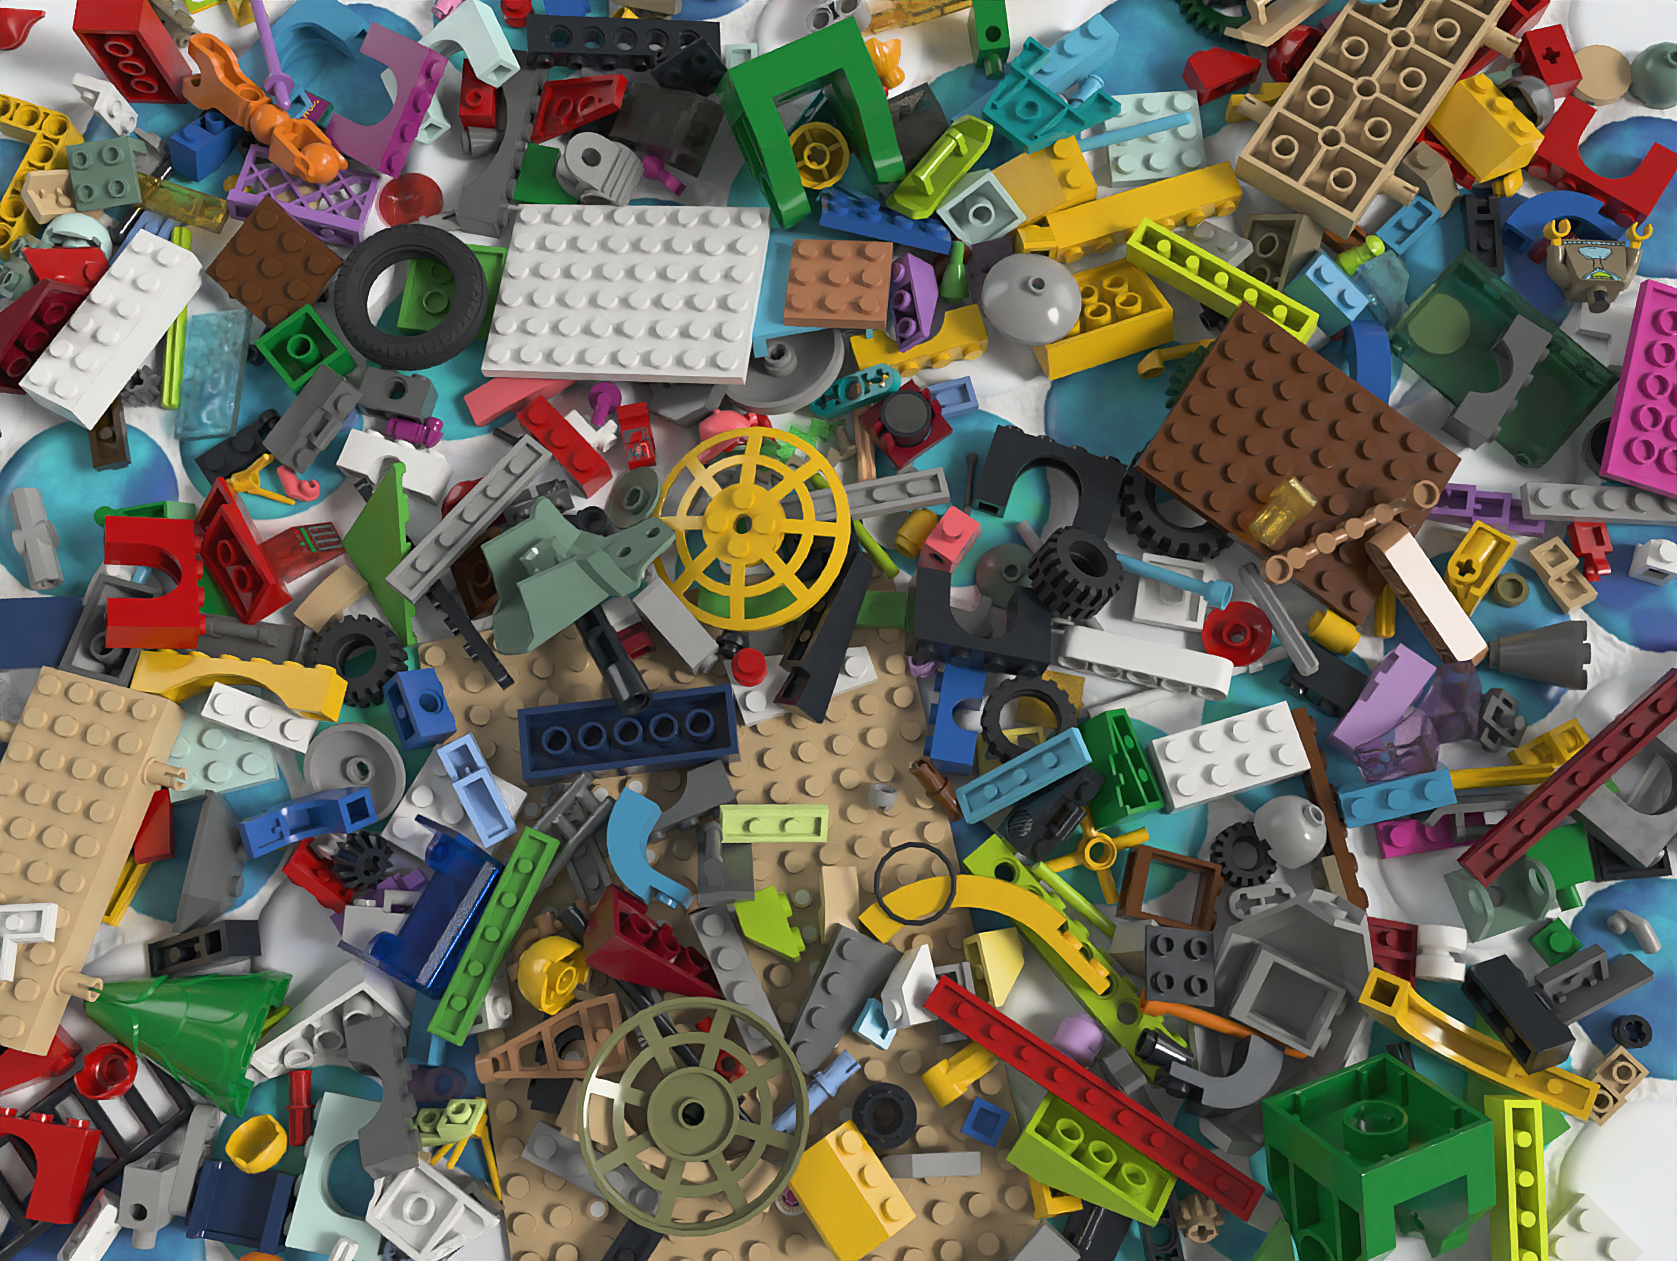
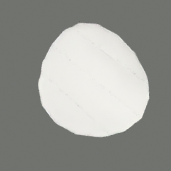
M907 511L881 515L862 519V523L879 545L887 549L897 550L893 546V542L896 540L895 534L909 514Z

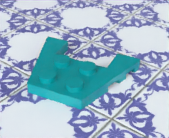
M1031 36L1024 42L1023 50L1019 57H1015L1010 65L1011 70L1004 81L1001 80L982 110V119L992 124L995 130L1027 155L1055 144L1059 139H1066L1121 113V103L1100 88L1077 108H1074L1035 79L1033 75L1051 61V51Z

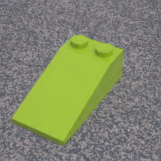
M1050 1092L1046 1093L1006 1158L1007 1161L1039 1183L1152 1227H1155L1178 1179Z

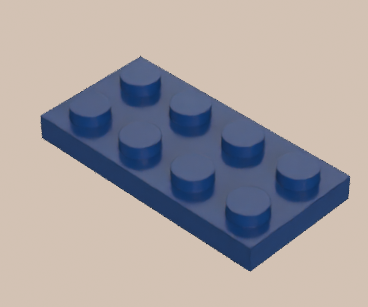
M829 191V194L821 192L818 215L819 225L949 254L952 241L948 225L937 214L932 213L928 218L915 220L893 209L880 206V203L873 199L862 198L861 201L849 199L847 194L839 191Z

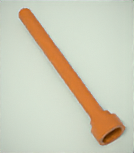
M1145 987L1141 993L1139 1000L1140 1013L1152 1017L1169 1014L1239 1039H1243L1252 1033L1285 1047V1055L1301 1060L1308 1056L1253 1027L1186 1004L1145 1000Z

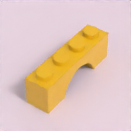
M976 303L946 311L943 325L937 335L925 343L915 345L905 353L899 352L897 342L888 337L883 330L873 331V338L866 339L865 333L849 337V351L856 372L885 363L897 370L901 377H910L917 374L919 370L929 367L940 369L948 366L955 360L963 358L964 360L976 359L986 352L989 338ZM884 374L883 381L878 384H883L885 380L889 378V376Z

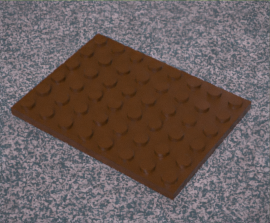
M1243 300L1234 310L1133 469L1264 561L1269 557L1280 555L1286 550L1301 548L1307 545L1308 540L1313 536L1331 533L1336 530L1339 523L1351 518L1364 516L1366 510L1381 503L1387 504L1406 495L1408 488L1414 483L1429 480L1438 487L1439 494L1441 495L1462 458ZM1411 507L1393 516L1392 521L1401 523L1415 538L1433 507L1421 511ZM1387 524L1371 527L1365 530L1362 537L1336 545L1333 552L1307 560L1302 568L1293 570L1289 580L1354 626H1362L1387 584V581L1367 554L1365 543Z

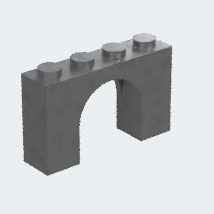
M1677 718L1647 744L1666 761L1672 776L1670 796L1659 810L1648 815L1637 812L1602 784L1568 814L1576 822L1582 821L1584 828L1629 866L1634 868H1647L1648 866L1655 865L1665 853L1663 850L1664 846L1670 839L1677 838Z

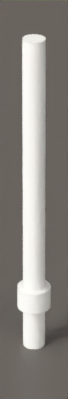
M1283 645L1269 649L1256 662L1247 666L1233 667L1232 676L1244 672L1252 674L1261 671L1265 665L1286 659L1287 652ZM1152 688L1087 710V715L1091 719L1104 711L1125 708L1127 712L1178 695L1179 693Z

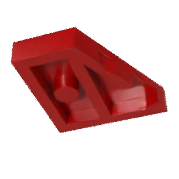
M22 247L19 249L38 282L48 278L94 289L110 268L102 250L98 247Z

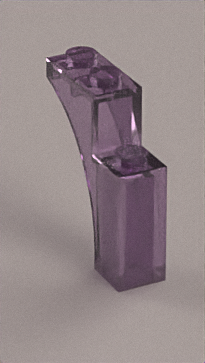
M1471 659L1436 666L1437 669L1435 670L1434 680L1429 692L1409 716L1382 735L1354 747L1353 758L1365 783L1434 772L1437 770L1440 744L1477 737L1482 684Z

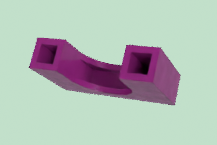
M372 21L359 52L388 66L392 70L397 82L395 104L382 121L370 126L360 125L334 112L325 135L331 140V145L336 150L397 179L405 165L406 157L414 139L418 135L419 127L427 109L431 105L432 97L440 79L444 75L449 59L416 41Z

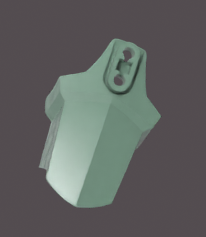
M539 497L531 507L530 518L480 546L492 573L499 598L493 611V634L499 654L520 655L529 653L572 624L608 596L625 597L640 588L642 572L656 557L671 546L672 542L676 539L674 531L658 517H652L607 537L599 536L577 529L562 516L547 497Z

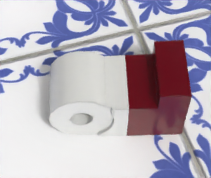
M628 595L625 597L615 596L601 603L610 624L614 626L618 638L631 661L656 650L653 640Z

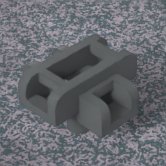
M1491 688L1486 694L1481 695L1479 701L1482 704L1478 713L1475 712L1472 715L1471 719L1474 723L1468 736L1472 741L1480 742L1482 749L1488 753H1497L1500 744L1518 748L1528 726L1523 716L1515 714L1519 701L1503 688Z

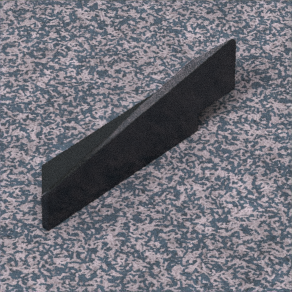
M856 551L850 554L851 557L846 567L840 570L829 590L813 607L803 614L779 663L780 667L791 673L779 690L773 703L782 709L817 724H822L874 570L873 565Z

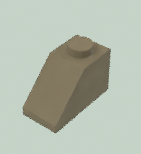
M1421 141L1400 162L1394 173L1396 177L1414 187L1420 188L1418 193L1442 212L1437 220L1438 222L1461 199L1447 160L1424 141Z

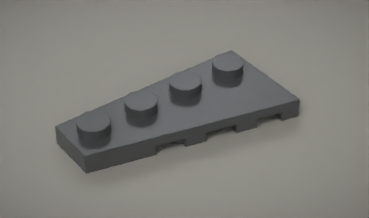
M840 923L837 924L785 1039L794 1053L802 1072L811 1076L815 1074L863 1010L868 998H872L905 953Z

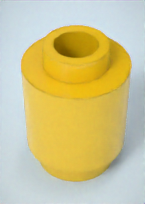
M925 507L921 510L913 509L896 532V540L893 542V546L904 556L913 560L921 554L926 539L938 524L939 517Z
M1326 608L1323 612L1317 610L1306 624V627L1310 629L1308 637L1335 655L1340 653L1346 657L1354 649L1361 637V634L1355 630L1356 626L1329 608Z

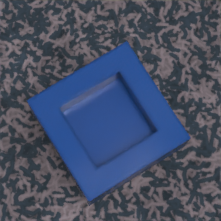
M976 1096L960 1131L996 1148L1011 1113Z

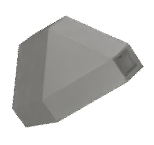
M1314 888L1238 922L1228 928L1215 956V1007L1196 1005V1008L1244 1025L1247 1024L1229 1015L1228 1007L1260 943L1342 983L1346 989L1345 996L1348 997L1343 1013L1340 1017L1334 1016L1328 1027L1332 1032L1324 1050L1317 1049L1314 1057L1308 1055L1307 1058L1302 1060L1284 1054L1278 1078L1272 1088L1262 1098L1230 1115L1215 1118L1199 1117L1200 1133L1226 1154L1251 1157L1264 1147L1261 1100L1343 1069L1369 1016L1358 1002L1372 967H1374L1366 911L1339 895ZM1273 963L1250 1010L1305 1037L1328 990ZM1187 1021L1190 1051L1194 1053L1193 1069L1209 1076L1225 1077L1230 1067L1234 1043L1241 1039Z

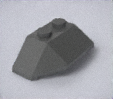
M205 790L204 802L172 928L174 933L182 934L207 926L234 907L236 898H239L243 892L244 878L242 872L245 862H248L250 858H247L237 823L242 821L226 797L213 790Z

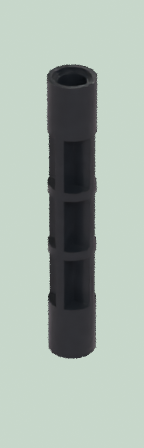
M598 604L574 621L573 624L581 636L587 652L590 653L603 677L602 679L621 714L625 716L637 715L650 706L653 696L634 662L630 660L621 644L614 626L610 624L600 604Z

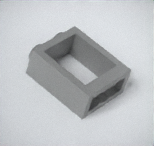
M1260 943L1233 996L1228 1012L1231 1017L1314 1057L1317 1049L1322 1051L1326 1047L1332 1032L1328 1027L1334 1016H1341L1347 1005L1348 997L1345 996L1346 989L1342 983ZM1273 963L1328 990L1305 1037L1250 1010Z

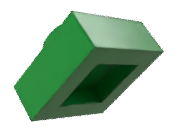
M1559 917L1553 918L1527 940L1549 967L1571 957L1583 947L1582 943Z

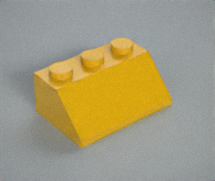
M1483 73L1458 81L1450 89L1425 125L1461 165L1476 178L1475 180L1479 184L1527 166L1545 138L1534 124Z
M849 1119L804 1151L797 1170L787 1184L836 1261L859 1260L916 1217L852 1119Z

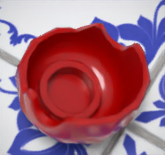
M120 1043L100 1044L91 1053L83 1056V1069L74 1075V1082L78 1093L89 1100H114L126 1094L133 1085L138 1069L137 1058L130 1049Z

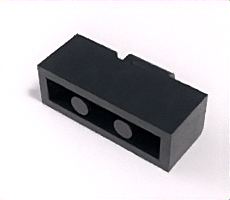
M1088 763L1020 799L996 830L1021 855L1035 862L1039 860L1043 862L1053 852L1057 843L1060 840L1066 842L1087 815V812L1082 807L1085 808L1097 795L1107 779Z
M1506 954L1469 966L1465 975V983H1462L1460 990L1528 1075L1562 1064L1568 1059L1576 1038L1572 1035L1570 1028L1560 1020L1564 1015L1563 1012L1540 985L1528 987V981L1523 972L1513 964Z

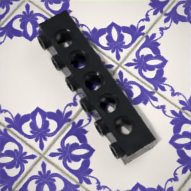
M526 14L527 65L535 66L539 69H550L553 66L567 67L571 70H582V67L599 68L603 71L631 69L634 72L642 73L655 68L653 56L656 51L650 49V45H659L664 51H669L673 56L682 50L681 46H688L701 36H704L721 59L720 22ZM555 41H562L567 46L558 48L554 46L552 43ZM588 42L596 43L599 47L596 49H590L586 47L584 44ZM620 43H625L629 45L631 48L628 50H622L618 48L617 45Z

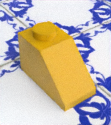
M1028 225L1023 228H1017L1014 242L1015 254L1036 253L1054 259L1057 250V240L1050 226Z

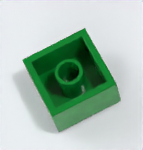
M309 303L254 342L296 396L300 394L322 363L344 377L358 367L348 350Z

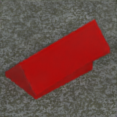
M223 477L216 478L194 520V525L203 538L199 554L241 623L255 625L293 601L241 496Z

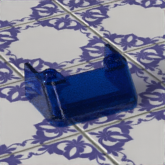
M417 814L414 820L434 834L426 847L425 862L435 873L398 935L396 936L388 931L380 932L369 941L364 951L343 940H340L337 947L428 998L440 1000L506 866L460 832Z

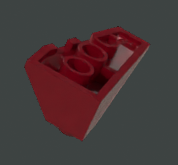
M613 883L607 886L583 934L584 962L588 963L593 969L600 970L615 979L688 997H710L726 1000L710 962L692 946H688L685 949L672 935L674 930L667 923L659 926L646 914L649 907L641 900Z

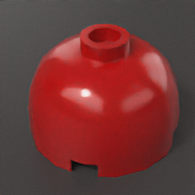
M1298 24L1272 45L1268 46L1266 67L1272 80L1276 83H1291L1326 33L1311 25Z

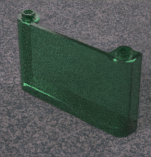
M1464 248L1387 332L1391 355L1401 359L1434 389H1438L1440 394L1455 406L1469 391L1490 393L1497 390L1500 379L1499 369L1489 351L1504 327L1518 314L1552 334L1553 337L1546 346L1550 350L1549 354L1540 366L1534 365L1530 372L1534 375L1533 380L1522 393L1518 391L1514 399L1518 403L1507 418H1501L1498 425L1502 429L1494 439L1512 454L1516 462L1522 467L1540 468L1552 458L1620 378Z

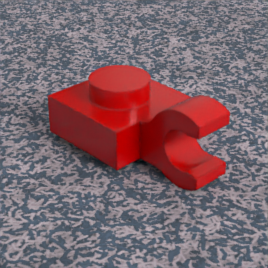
M1574 521L1566 528L1573 553L1577 558H1584L1585 560L1583 565V576L1588 582H1599L1601 580L1600 576L1610 575V565L1605 556L1613 552L1606 523Z

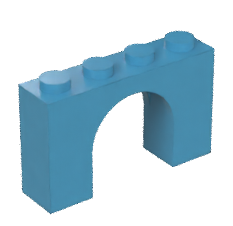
M297 0L270 29L283 73V67L288 57L298 48L310 43L332 45L354 61H357L363 55L359 51L370 26L365 18L337 0ZM259 38L237 61L242 73L264 91L266 97L272 99V104L277 105L276 97L269 95L264 88L263 83L269 75ZM293 81L294 88L288 94L291 107L286 112L291 119H300L313 104L301 85Z

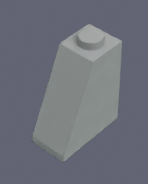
M659 576L632 599L636 611L644 624L695 677L701 671L704 674L709 672L718 663V656L720 655L719 645Z

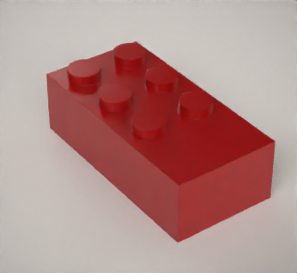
M77 0L72 30L108 80L128 103L188 104V99L184 97L181 90L183 78L192 76V70L148 0Z

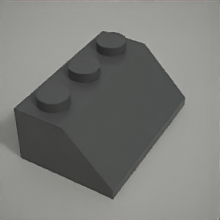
M99 573L58 670L130 688L141 650L156 652L157 649L105 648L107 597L157 598L168 593L163 589Z

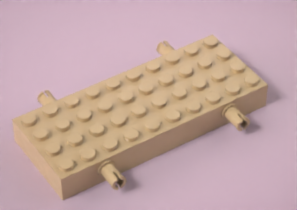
M1349 0L1275 105L1271 107L1254 98L1249 93L1245 95V99H1242L1237 113L1243 114L1261 125L1238 156L1234 171L1236 178L1294 211L1305 214L1322 227L1347 240L1378 194L1384 193L1408 208L1420 188L1414 187L1396 177L1394 170L1479 47L1486 45L1503 54L1508 59L1512 57L1522 39L1516 38L1496 27L1497 21L1512 0H1387L1384 3L1372 5L1363 4L1358 0Z
M43 666L18 724L0 718V741L9 743L0 762V905L54 903L58 905L54 942L18 944L13 982H0V1045L46 1056L71 995L89 1002H94L100 996V993L87 990L88 986L102 990L103 981L98 977L94 978L81 974L84 962L157 785L179 791L185 786V783L177 781L176 778L188 779L186 768L166 764L187 714V710L170 699Z

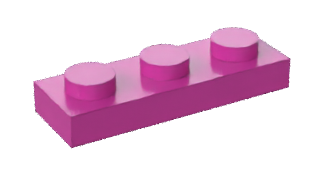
M1483 812L1464 813L1465 826L1486 825ZM1444 814L1432 828L1422 826L1410 818L1374 824L1381 860L1474 845L1478 840H1465L1464 843L1454 844L1450 838V814Z

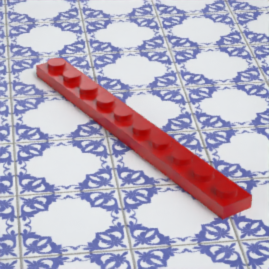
M944 974L941 975L922 1006L924 1009L1240 1220L1248 1222L1266 1189L1265 1187Z

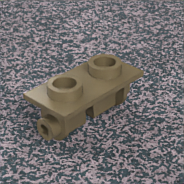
M148 0L162 24L166 22L164 27L177 47H187L192 32L195 34L202 33L193 25L195 20L190 15L180 9L175 10L172 7L174 3L172 0Z

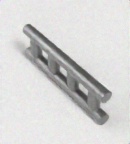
M585 770L577 776L532 827V829L546 834L554 825L568 839L564 846L554 855L532 902L609 817L616 803V800L609 795L601 803L587 789L594 778ZM576 799L591 813L579 829L564 815ZM513 850L491 874V878L496 883H498Z

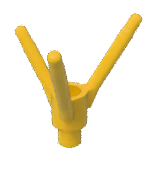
M272 453L269 455L263 454L246 470L234 473L231 478L226 479L238 493L247 491L249 494L260 495L291 506L295 504L294 499L260 487L259 471L277 459Z
M475 1097L474 1100H485L486 1107L473 1135L457 1142L446 1164V1168L449 1170L453 1169L470 1137L480 1139L495 1194L502 1201L498 1170L489 1140L488 1126H486L488 1115L485 1113L489 1100ZM456 1142L442 1145L431 1158L430 1164L436 1165Z

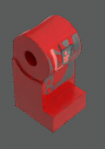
M646 401L616 407L630 471L639 467H656L657 462L654 451L656 449Z

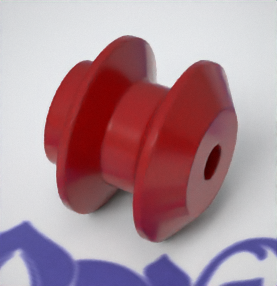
M501 0L500 8L503 18L512 27H525L526 14L534 15L531 0Z
M745 648L738 651L732 658L731 670L735 680L740 685L754 687L762 683L766 678L767 664L765 657L760 651L753 648Z

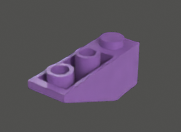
M908 252L892 262L889 303L898 349L902 353L928 338L938 298V288L933 266Z

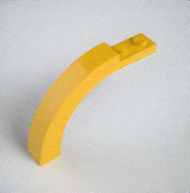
M956 874V895L950 908H983L1008 915L1022 922L1041 936L1099 996L1110 986V981L1106 978L1110 974L1107 968L1095 957L1089 961L1079 951L1083 947L1082 943L1069 930H1066L1063 934L1058 930L1068 918L1039 895L1002 879L983 875ZM950 875L923 879L905 885L887 894L882 899L894 914L906 920H915L928 913L941 910L945 906L951 893ZM878 901L858 916L863 924L883 944L888 942L906 926L891 919L879 906Z
M1372 967L1358 1002L1364 1011L1380 1024L1417 1047L1480 1079L1509 1092L1512 1090L1526 1097L1539 1099L1546 1106L1587 1122L1601 1085L1556 1066L1528 1075L1503 1043L1466 1026L1440 1011L1419 996L1412 988L1410 982Z

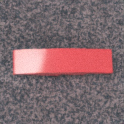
M496 377L465 395L464 399L475 424L484 427L508 411L519 412L540 395L550 399L579 380Z

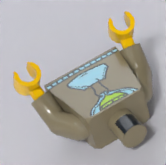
M1567 219L1561 220L1558 225V233L1555 230V220L1550 221L1543 229L1544 236L1551 240V244L1547 246V275L1562 289L1566 300L1570 302H1587L1591 313L1605 312L1610 308V303L1615 301L1618 294L1629 287L1637 274L1643 250L1640 249L1641 242L1651 236L1653 232L1652 225H1646L1643 230V236H1639L1636 233L1638 222L1632 224L1626 231V237L1630 241V246L1626 247L1625 241L1561 240V237L1566 236L1570 232V222Z

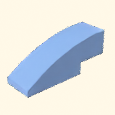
M472 732L439 747L436 751L484 847L487 848L517 833L519 830Z

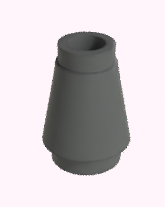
M473 126L460 130L463 155L472 156V159L498 152L506 130Z

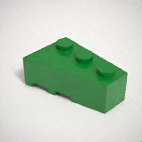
M1125 708L1104 711L1077 726L1092 759V762L1089 764L1107 779L1097 795L1089 802L1095 831L1135 821L1167 806Z

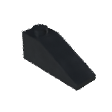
M223 920L148 944L151 976L169 975L174 977L231 965L262 956L258 920Z

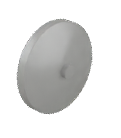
M827 328L766 339L768 356L755 358L753 345H751L745 385L730 384L724 396L737 408L759 415L785 414L812 403L832 385L842 367L844 342L839 328Z

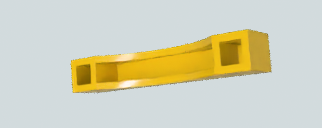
M157 649L156 652L141 650L129 689L167 698L179 705L197 694L212 689L215 682L226 686L250 685L276 693L289 709L304 719L337 723L348 682L336 674L337 670L335 668L321 664L315 665V668L312 669L305 668L303 665L291 661H283L282 665H275L261 658H251V661L247 662L226 654H220L219 658H210V656L197 651H189L188 655H181L171 649Z

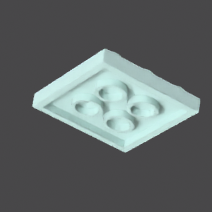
M1196 90L1111 96L1121 103V113L1102 122L1104 133L1182 112H1189L1192 116V120L1188 125L1105 146L1111 188L1145 186L1207 167Z
M229 685L231 688L266 700L264 688L250 685ZM212 689L197 694L179 704L180 707L187 710V714L166 764L186 768L188 779L176 778L177 781L185 783V786L179 791L169 788L170 801L174 805L204 799L206 789L224 794L280 780L274 745L254 735L241 731L236 732L202 718L201 713Z

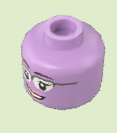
M1077 1013L1075 1016H1068L1061 1021L1051 1041V1046L1085 1069H1089L1094 1066L1105 1044V1036L1101 1031L1102 1026L1100 1023L1088 1015Z

